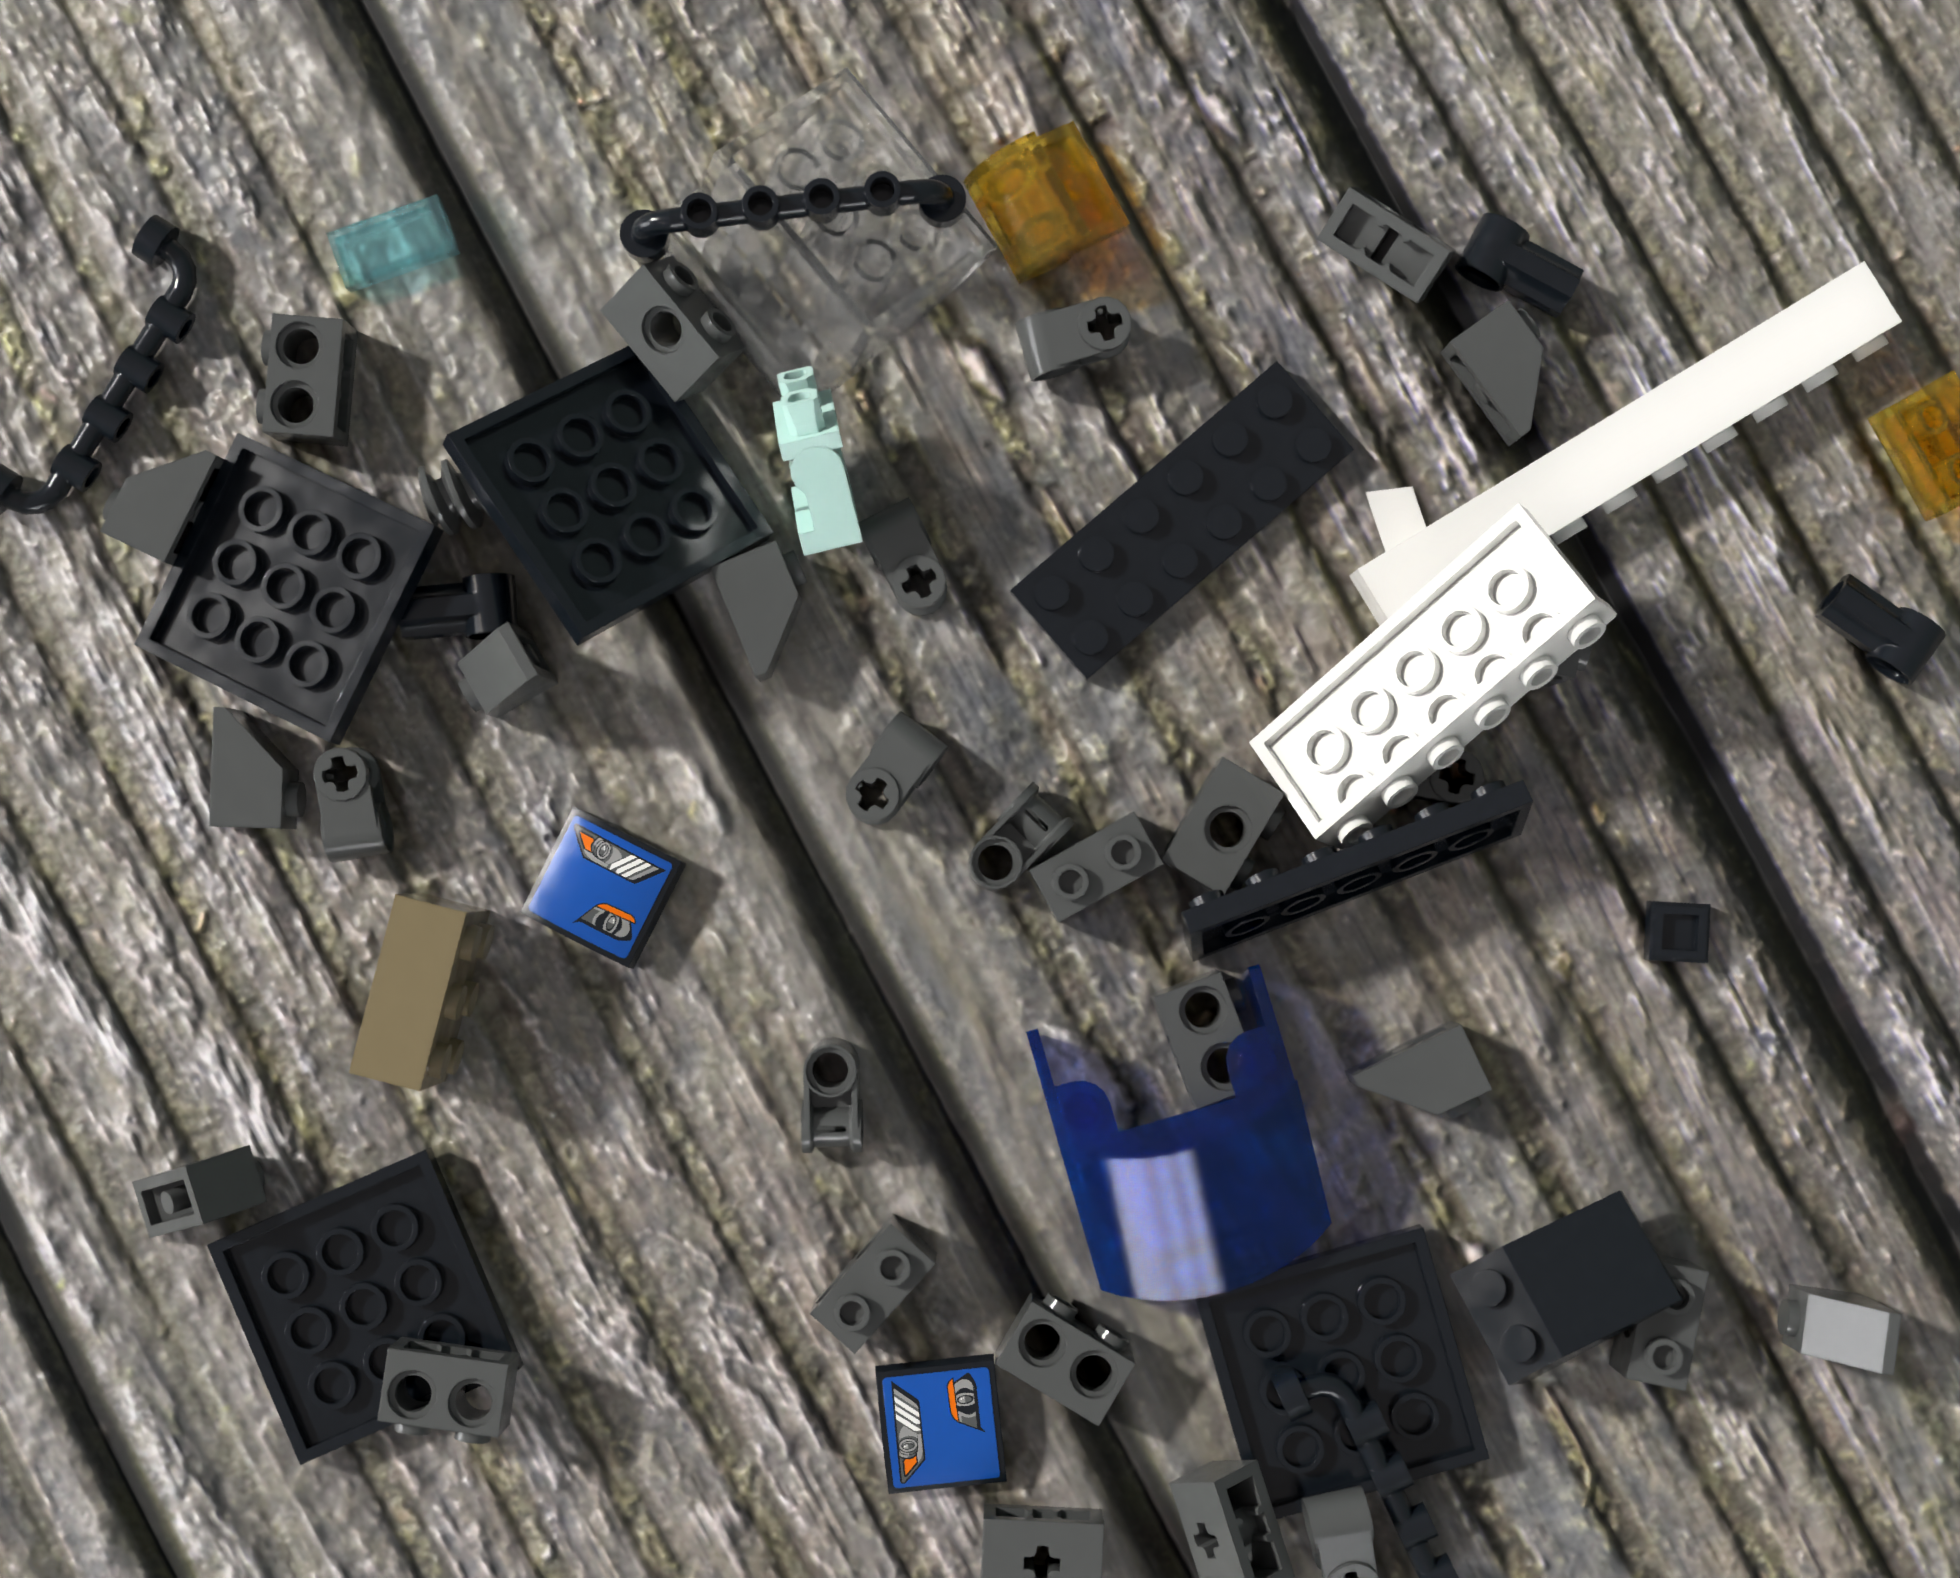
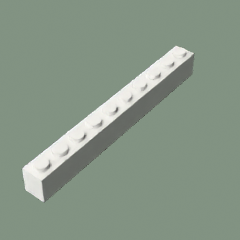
M1863 261L1354 571L1349 577L1379 626H1381L1518 503L1529 510L1549 536L1551 535L1556 545L1588 527L1582 516L1601 505L1605 513L1609 514L1636 498L1638 495L1632 486L1651 475L1656 484L1688 466L1682 456L1701 444L1708 454L1739 435L1733 426L1734 423L1749 414L1753 416L1756 423H1759L1787 406L1789 403L1783 395L1785 392L1801 383L1808 393L1838 375L1839 373L1833 365L1836 361L1851 353L1856 362H1859L1889 344L1883 333L1902 322L1868 265Z

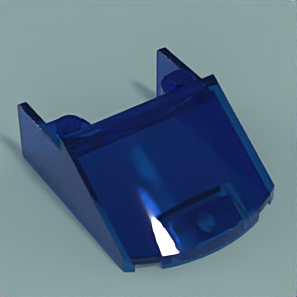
M1259 964L1247 967L1242 973L1258 1028L1238 1035L1229 1045L1226 1065L1235 1098L1119 1132L1110 1101L1105 1092L1096 1084L1087 1081H1074L1054 1086L1038 1028L1026 1032L1102 1291L1123 1297L1155 1301L1188 1300L1225 1293L1251 1284L1287 1265L1308 1249L1332 1223L1298 1081L1294 1079Z

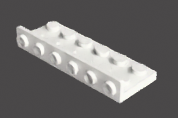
M1518 503L1249 743L1283 793H1285V796L1315 840L1335 846V848L1340 850L1345 849L1346 847L1358 844V837L1372 829L1373 824L1388 811L1408 803L1417 794L1418 786L1436 770L1444 769L1455 763L1463 754L1464 746L1483 730L1494 728L1503 722L1509 715L1511 706L1527 692L1538 689L1551 681L1558 671V666L1575 651L1589 647L1600 639L1606 630V625L1616 617L1617 613L1610 604L1596 595L1529 510Z

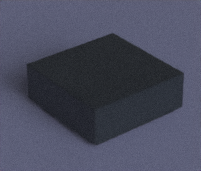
M1646 901L1644 959L1708 963L1711 904Z

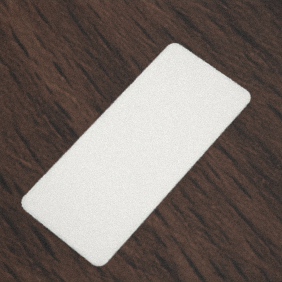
M1413 486L1365 492L1385 552L1426 528Z

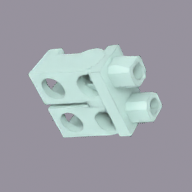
M812 366L777 374V379L782 397H780V401L772 402L781 456L783 461L789 460L791 478L795 484L794 487H791L803 554L806 556L863 542L854 496L841 448L843 444L831 389L818 391Z

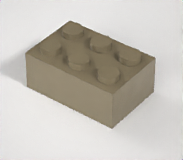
M424 893L395 894L349 1070L350 1074L417 1091H422L445 1082L448 1074L455 1075L464 1051V1040L457 1039L462 1017L471 1016L479 993V983L472 981L478 958L486 959L493 940L494 925L487 924L490 910Z

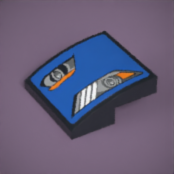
M573 807L521 913L621 965L634 969L687 863L639 838L621 831L586 811Z
M994 1353L875 1366L889 1494L1007 1482Z

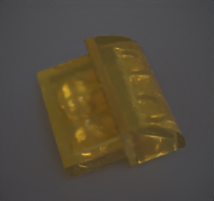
M1074 121L1040 136H1036L1033 131L1013 141L985 159L963 181L1019 284L1067 263L1075 253L1121 233L1130 224Z
M1952 370L1867 418L1925 521L1937 518L1960 506V379L1956 372Z

